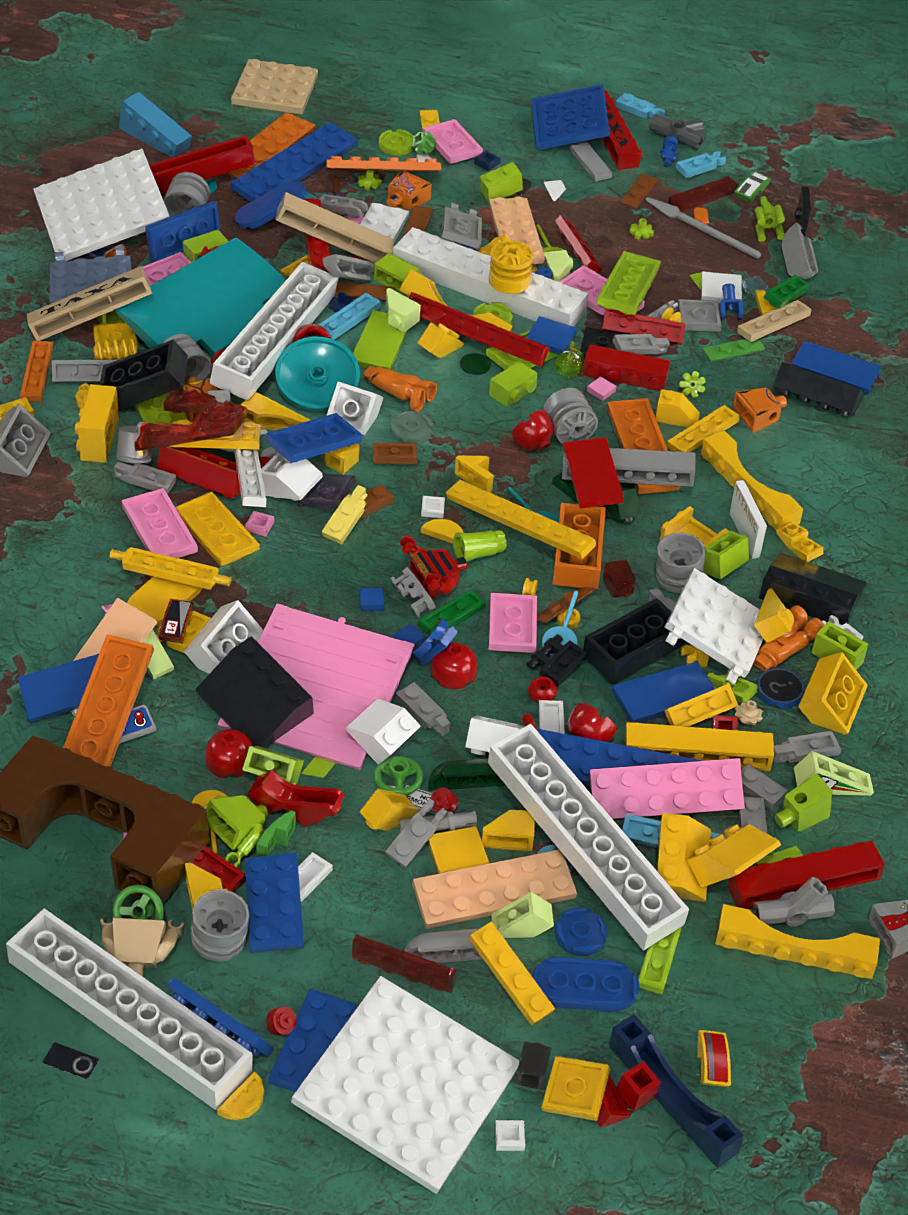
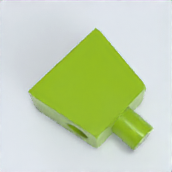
M818 774L813 775L785 795L783 810L774 815L776 823L781 828L791 824L796 831L800 832L829 818L832 789Z

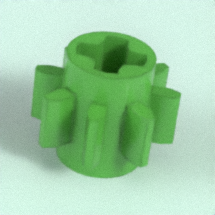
M427 130L425 133L418 132L413 138L414 144L412 147L420 155L423 152L428 154L434 150V141L436 139Z

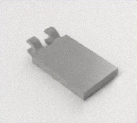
M452 202L450 208L445 206L441 238L479 249L482 235V218L477 217V210L469 208V213L458 211L459 205Z

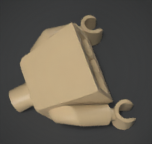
M113 917L111 923H105L104 918L100 919L102 928L101 943L106 952L143 977L144 968L155 969L157 963L164 961L171 952L177 939L183 935L184 923L181 922L179 927H173V920H169L168 927H166L165 921Z

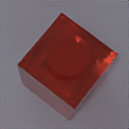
M627 559L605 563L603 581L611 598L632 595L636 578Z

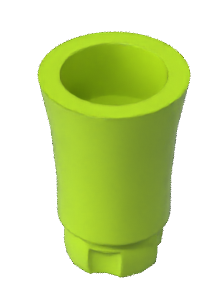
M490 530L474 533H455L453 538L456 558L464 557L466 562L504 552L507 547L505 534L501 530L494 532Z

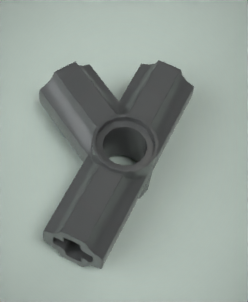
M655 114L649 124L651 130L664 136H674L678 139V144L683 143L696 150L701 148L705 139L703 122L700 119L684 122L678 119L670 120Z

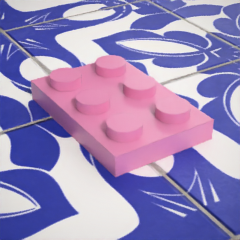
M456 119L423 128V133L427 130L436 139L434 141L435 148L449 164L477 157L483 152L482 147Z
M491 593L489 650L534 653L536 651L537 596Z

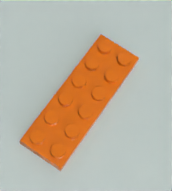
M284 113L250 140L253 146L255 164L232 171L229 174L235 177L242 176L316 131V125L293 114Z
M331 156L330 160H327L326 169L441 171V163H438L437 159H425V162H418V158H407L406 162H399V158H387V161H380V157H369L368 161H361V157H350L349 160H342V156Z
M648 398L607 402L606 409L621 449L668 451ZM634 483L638 494L676 491L681 488V486Z
M106 635L63 748H67L80 756L89 757L94 762L111 767L153 655V645Z

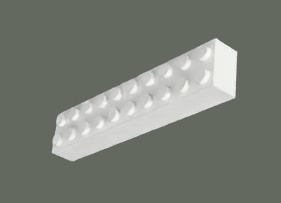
M412 227L393 247L394 256L420 269L421 275L433 282L489 304L491 302L504 304L511 309L512 313L535 322L541 316L574 327L586 313L588 293L531 272L530 286L521 293L507 294L495 290L489 283L491 256Z
M302 262L213 363L210 384L222 390H230V393L249 400L275 369L280 354L286 347L292 344L299 328L312 324L334 298L339 277Z
M532 724L490 746L488 764L642 950L647 949L685 925L689 908Z
M45 908L6 943L9 963L213 1109L217 1110L253 1072L252 1053Z

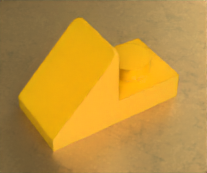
M457 456L455 474L469 484L492 492L494 475L488 471L489 457Z

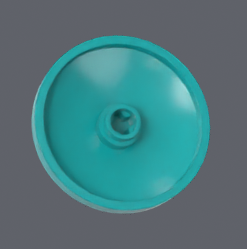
M314 336L297 340L283 350L276 363L275 380L279 392L290 404L304 411L322 413L328 412L338 382L358 388L360 368L356 357L345 345L331 338Z

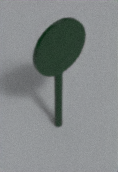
M471 353L462 357L460 366L466 373L481 375L490 370L491 361L487 355Z

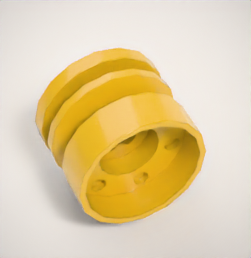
M506 240L492 247L489 271L491 287L502 293L515 294L525 291L530 286L533 251L528 245L519 241Z

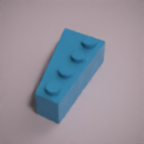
M140 92L123 101L119 129L171 158L179 156L190 149L192 135Z

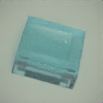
M759 275L741 281V286L751 297L755 296L756 290L767 292L769 288Z

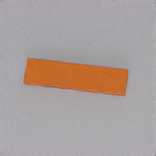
M32 341L20 391V399L26 397L28 402H42L54 350L53 342Z

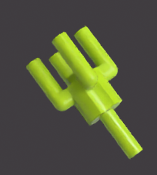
M762 196L760 198L761 207H756L755 209L758 221L755 229L758 240L764 242L766 240L764 229L772 227L776 230L777 238L783 240L785 234L782 223L785 221L782 207L780 205H771L767 197Z

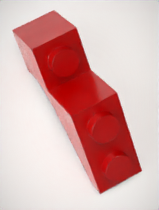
M270 770L256 778L247 796L257 805H264L267 808L268 814L277 810L282 811L283 809L287 812H296V820L306 827L313 823H319L323 818L336 815L341 809L340 803L345 794L336 788L295 785L281 778L273 770Z

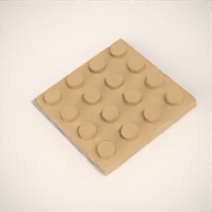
M248 59L231 97V104L303 115L318 77V69Z

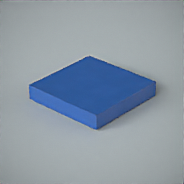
M539 316L526 338L549 347V352L564 356L565 353L562 351L564 349L567 351L577 333V327Z

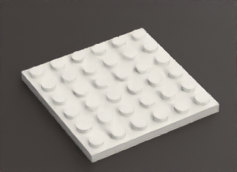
M143 149L134 150L126 155L115 157L110 161L96 164L91 168L34 188L54 251H63L64 261L146 231L145 226L170 217Z
M380 976L292 1096L291 1103L437 1194L517 1072L521 1061Z

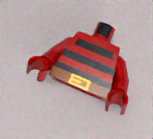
M405 535L400 541V545L403 546V553H410V571L431 598L439 594L449 595L459 584V572L467 569V562L464 557L453 559L446 549H423L416 545L415 540L408 535Z

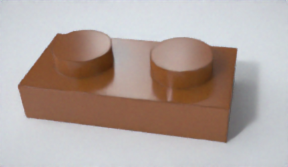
M373 443V464H417V444Z
M382 484L367 490V497L364 500L366 501L365 511L359 519L393 504L394 495Z

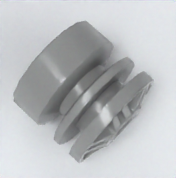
M183 172L173 177L163 200L169 216L171 217L206 204L210 196V188L207 182L195 173Z
M177 334L163 342L174 340L188 355L184 385L190 377H196L198 381L208 378L212 368L211 361L193 338L186 334Z
M565 388L553 393L543 406V410L546 411L554 423V434L562 444L563 442L586 440L594 434L597 428L598 419L591 406H589L582 392L576 388Z
M673 533L660 540L657 547L656 581L660 587L668 592L681 594L694 568L701 573L704 572L705 546L701 540L687 533Z
M220 889L209 891L202 895L195 902L192 911L190 934L192 947L198 955L206 960L215 962L229 961L238 956L245 947L249 922L248 906L242 897L232 891Z

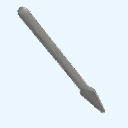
M649 197L646 198L648 203L669 218H677L756 259L761 257L759 251L680 212L678 207Z

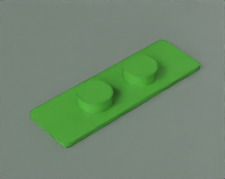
M741 339L703 348L710 361L765 350L759 339L752 342L747 339Z

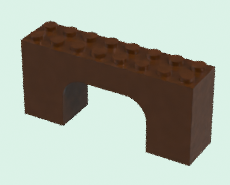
M32 735L0 772V838L28 850L54 819L68 814L82 815L119 832L127 833L110 855L114 884L117 890L122 891L131 885H144L154 890L162 903H164L185 876V863L195 861L200 851L202 852L203 847H207L210 843L207 809L201 805L193 804L176 794L160 790L155 785L146 784L131 775L127 776L110 766L94 762L91 758L80 756L67 748H61L46 739H40ZM133 893L130 895L141 899L143 893Z

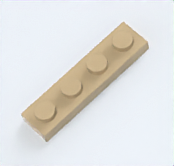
M796 300L780 309H775L739 325L737 333L752 342L811 316V308Z

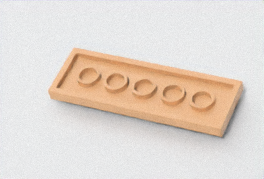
M497 197L489 199V208L497 237L505 233L510 240L525 243L533 251L532 264H544L545 256L527 198L515 197L505 199Z
M560 850L413 879L412 883L426 929L491 916L494 912L530 892H533L550 904L575 899L577 895L564 854Z

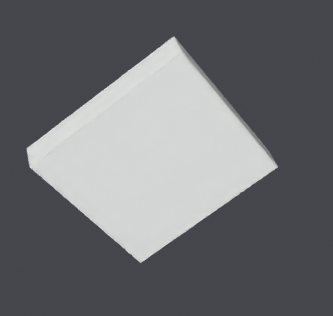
M702 271L701 300L718 301V303H721L723 299L722 286L728 283L735 285V299L742 300L741 275Z

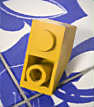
M430 322L417 342L439 358L445 357L464 345L458 339L460 336L458 333L448 329L441 323L437 326Z

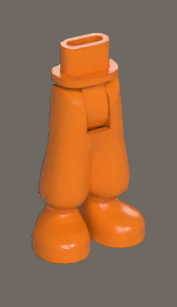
M369 366L363 372V378L368 379L369 383L402 401L410 398V408L417 413L423 409L425 400L431 402L437 393V384L435 382L422 380L415 375L401 374L391 369L383 368V366H378L377 368Z
M798 605L793 606L789 609L794 617L791 631L770 642H765L758 650L753 664L763 672L770 668H776L777 665L784 662L791 655L806 648L810 641H815L816 634L824 626V623L818 618H812L808 621L805 610Z

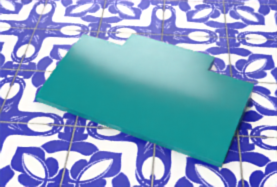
M236 237L151 285L152 294L114 309V311L149 348L162 344L173 335L186 334L193 338L199 347L203 346L213 357L216 351L226 350L286 279L264 258Z

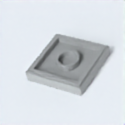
M678 299V312L681 313V323L686 324L685 330L721 332L718 301Z

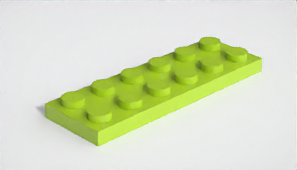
M623 251L602 288L596 304L601 305L605 309L619 310L626 315H636L660 269L661 261Z

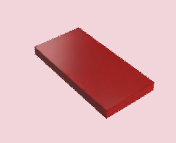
M607 438L563 442V450L579 508L624 503V496Z

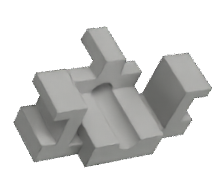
M408 567L402 570V576L397 579L391 578L394 586L403 597L410 594L414 599L418 596L419 600L410 605L418 618L421 617L420 613L427 608L430 611L436 608L431 597Z

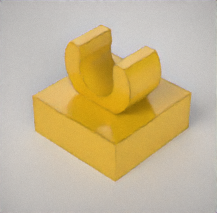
M692 644L682 647L681 655L689 654L686 659L687 664L698 662L701 668L707 667L709 655Z

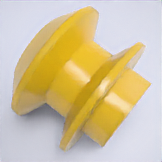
M671 307L661 315V319L680 323L682 320L681 313H674V309Z

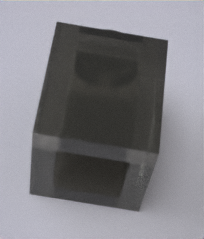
M524 1041L515 1084L543 1091L552 1048L541 1043Z

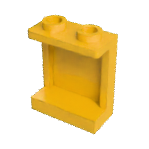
M689 506L684 511L678 512L672 520L666 521L662 525L660 540L673 533H687L700 539L706 547L729 532V530L724 528L718 534L693 518L694 508Z

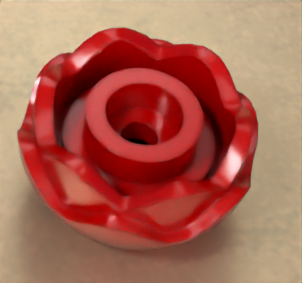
M537 677L529 683L527 692L530 698L538 703L539 700L553 701L555 695H557V686L550 678Z

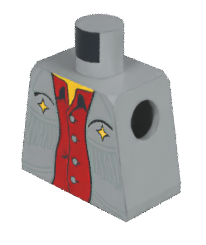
M908 900L872 905L868 921L878 938H880L890 958L893 959L908 952Z

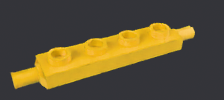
M130 547L125 552L114 549L110 552V559L122 561L124 570L211 590L216 583L228 587L231 584L232 578L220 575L217 567Z

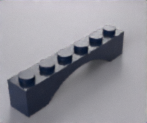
M633 1014L614 1026L609 1046L629 1069L643 1061L647 1064L661 1082L656 1099L718 1168L739 1154L744 1135L726 1115L705 1105L681 1082L662 1055L653 1035Z

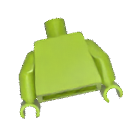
M243 795L233 797L217 796L209 800V803L203 807L207 809L208 826L232 850L238 849L237 852L227 854L225 860L229 863L236 861L234 866L240 870L242 867L241 858L244 855L247 856L252 851L264 832L263 824L268 817V811L264 805L255 806Z

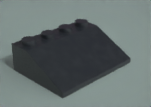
M780 553L770 565L763 579L759 599L764 600L768 589L772 588L787 609L798 605L805 610L807 616L828 622L829 617L833 615L839 620V624L843 625L849 623L867 582Z
M252 636L234 647L196 688V692L231 729L243 732L251 740L253 746L266 748L314 714L313 697Z

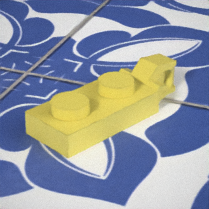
M358 485L352 492V495L348 494L346 498L344 497L322 530L323 537L341 545L365 511L366 488Z

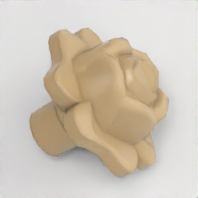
M749 700L747 703L742 702L741 705L735 707V717H738L740 722L745 725H755L756 722L762 721V710L757 709L756 702Z

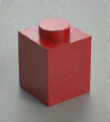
M643 1061L622 1074L616 1091L631 1110L635 1112L656 1098L661 1082Z

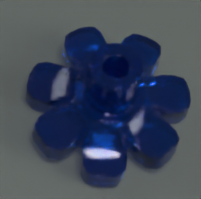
M339 292L338 298L333 297L331 302H329V309L337 313L353 302V299L346 298V293Z

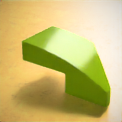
M713 672L707 675L715 688L730 684L736 701L739 703H746L758 692L757 684L740 677L737 678L735 684H732L726 680L728 673L717 676Z

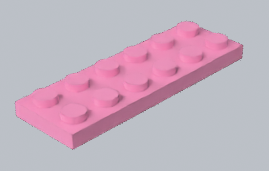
M740 758L589 770L591 795L612 819L625 818L626 814L645 817L659 816L662 813L685 814L745 809Z

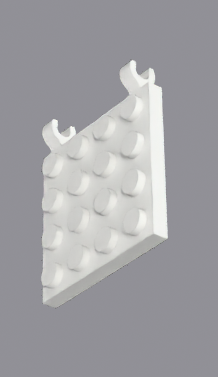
M694 568L665 625V628L670 630L665 641L674 646L677 639L681 637L728 667L730 671L726 680L735 684L738 676L745 678L749 673L763 641V637L754 626L760 609Z

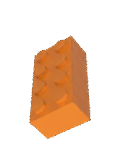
M561 502L559 523L594 538L596 546L583 559L556 548L552 585L577 588L586 587L598 590L606 507L579 508L578 504Z

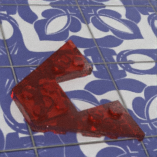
M180 388L172 391L163 402L164 411H172L173 413L193 412L198 414L191 425L148 423L134 442L135 451L235 435L247 416V407L227 400L224 403L216 401V396L200 393L195 389L187 391Z

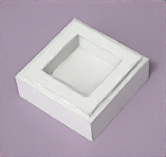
M423 496L421 517L443 518L445 497Z
M524 1120L495 1121L496 1151H525Z

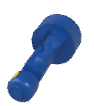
M674 136L665 137L663 140L664 150H660L666 167H669L671 162L675 161L678 153L675 154L678 139Z

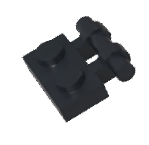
M559 634L549 638L544 643V647L540 651H535L531 655V660L527 662V667L531 670H534L537 666H542L540 668V675L553 680L557 687L588 656V652L570 640L564 646L560 644L563 642V638ZM550 653H555L551 659L548 657Z

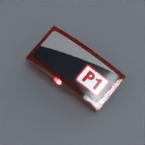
M170 599L161 624L159 640L183 644L187 625L190 624L194 602Z

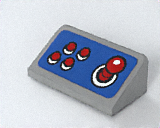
M145 704L132 708L119 744L157 731Z

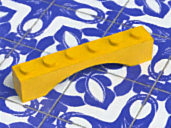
M410 269L399 289L405 293V297L409 298L411 292L447 306L438 293L435 282ZM490 312L471 315L508 331H511L513 327Z
M257 392L249 400H245L240 404V421L243 423L254 422L261 424V430L276 431L310 421V419ZM353 444L320 455L327 467L344 475L359 461V444Z
M725 430L704 438L701 450L703 458L734 488L736 481L743 480L746 483L762 517L770 526L777 530L791 522L800 524L803 508L790 495L770 489L754 479L739 460L737 442Z
M723 904L715 945L724 946L728 949L743 950L756 955L770 956L779 960L797 962L805 966L824 968L832 972L851 974L859 978L872 979L878 961L880 938L858 933H851L844 937L830 940L797 938L768 926L748 909Z

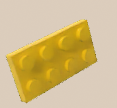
M178 420L173 422L170 447L259 450L261 424L254 422L234 424L231 421L212 423L208 420L200 422Z

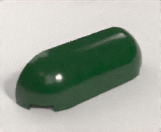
M488 758L443 762L432 771L428 780L429 791H435L439 788L450 790L506 786L488 764Z

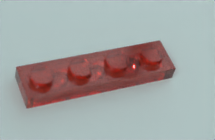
M727 176L670 196L668 204L676 206L680 212H684L735 194L739 184Z
M356 934L352 942V958L360 963L371 964L385 972L396 973L413 982H421L436 990L452 993L455 986L456 969Z

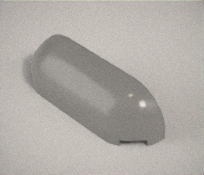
M796 222L783 237L782 251L788 274L791 277L797 275L805 280L812 278L818 273V266L812 243L809 238L805 239L801 233L803 228Z
M338 254L322 259L326 270L340 278L368 281L371 280L370 274L374 271V262Z
M480 928L419 934L407 943L402 956L403 966L482 960L483 958L468 939L472 933Z

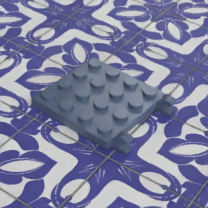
M115 246V257H96L95 259L88 260L80 258L67 262L64 261L63 251L55 252L56 261L50 263V304L132 270L131 256L124 255V246Z

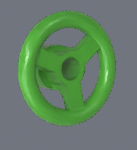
M402 756L385 759L377 765L374 772L375 783L380 789L403 795H409L417 791L424 779L423 770L420 765L414 760ZM382 773L392 778L395 782V788L383 782ZM416 773L415 782L411 786L403 788V782L406 780V777Z
M131 885L123 889L116 897L113 905V917L122 918L121 915H131L134 919L148 920L154 914L155 905L156 915L154 920H163V903L158 894L151 888L144 885ZM143 893L141 899L135 901L132 906H122L124 899L128 895ZM138 906L142 908V915L138 913Z

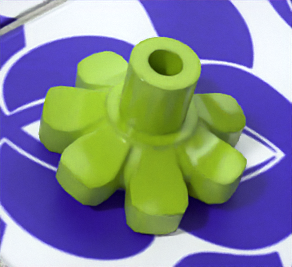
M369 169L366 171L365 176H359L358 185L364 186V190L369 191L371 187L373 189L379 188L382 185V180L379 179L378 174H374V171Z
M642 218L638 224L631 225L629 232L635 235V239L640 240L641 236L644 239L649 238V236L652 237L654 230H652V225H646L647 220Z
M693 371L692 375L689 373L683 375L685 381L681 380L679 386L684 388L682 393L685 396L691 393V397L696 398L698 397V391L701 393L705 391V387L702 384L706 380L704 377L698 378L699 372Z

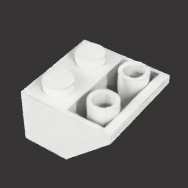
M278 452L261 469L266 496L295 501L301 500L323 477L322 472L307 459L289 463Z

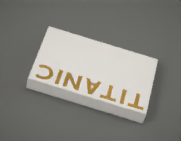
M743 480L736 481L730 515L739 534L748 537L751 558H759L767 525L746 483Z

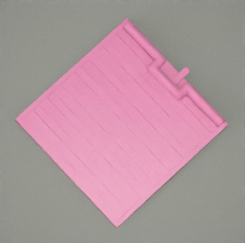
M277 603L258 643L313 697L314 714L274 741L273 744L361 770L368 753L345 728L376 699L391 702L415 644L345 624L346 619L344 617H340L337 622ZM220 718L218 722V727L224 729H231L224 722V720Z

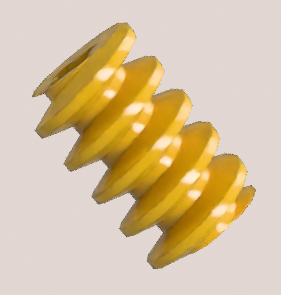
M130 338L128 344H126L124 339H121L120 345H118L116 339H113L112 345H109L108 341L104 340L103 346H101L99 340H96L94 346L95 360H119L137 353L133 338Z

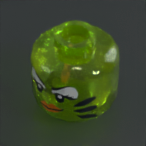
M574 347L564 349L555 361L557 371L564 377H575L584 367V354Z

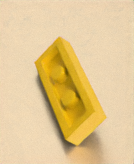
M726 684L664 711L670 726L684 727L691 726L738 706L730 684Z

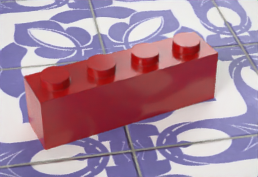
M590 344L584 361L583 376L602 377L608 381L661 391L666 386L671 360Z
M170 441L160 445L157 469L175 474L176 477L184 479L186 483L203 486L205 490L222 493L227 498H234L241 493L235 462L197 448L170 447Z

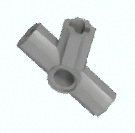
M811 877L796 892L786 893L780 899L754 902L753 914L764 923L786 922L791 927L800 926L807 922L808 919L833 916L835 912L832 894L829 895L826 886L818 878Z

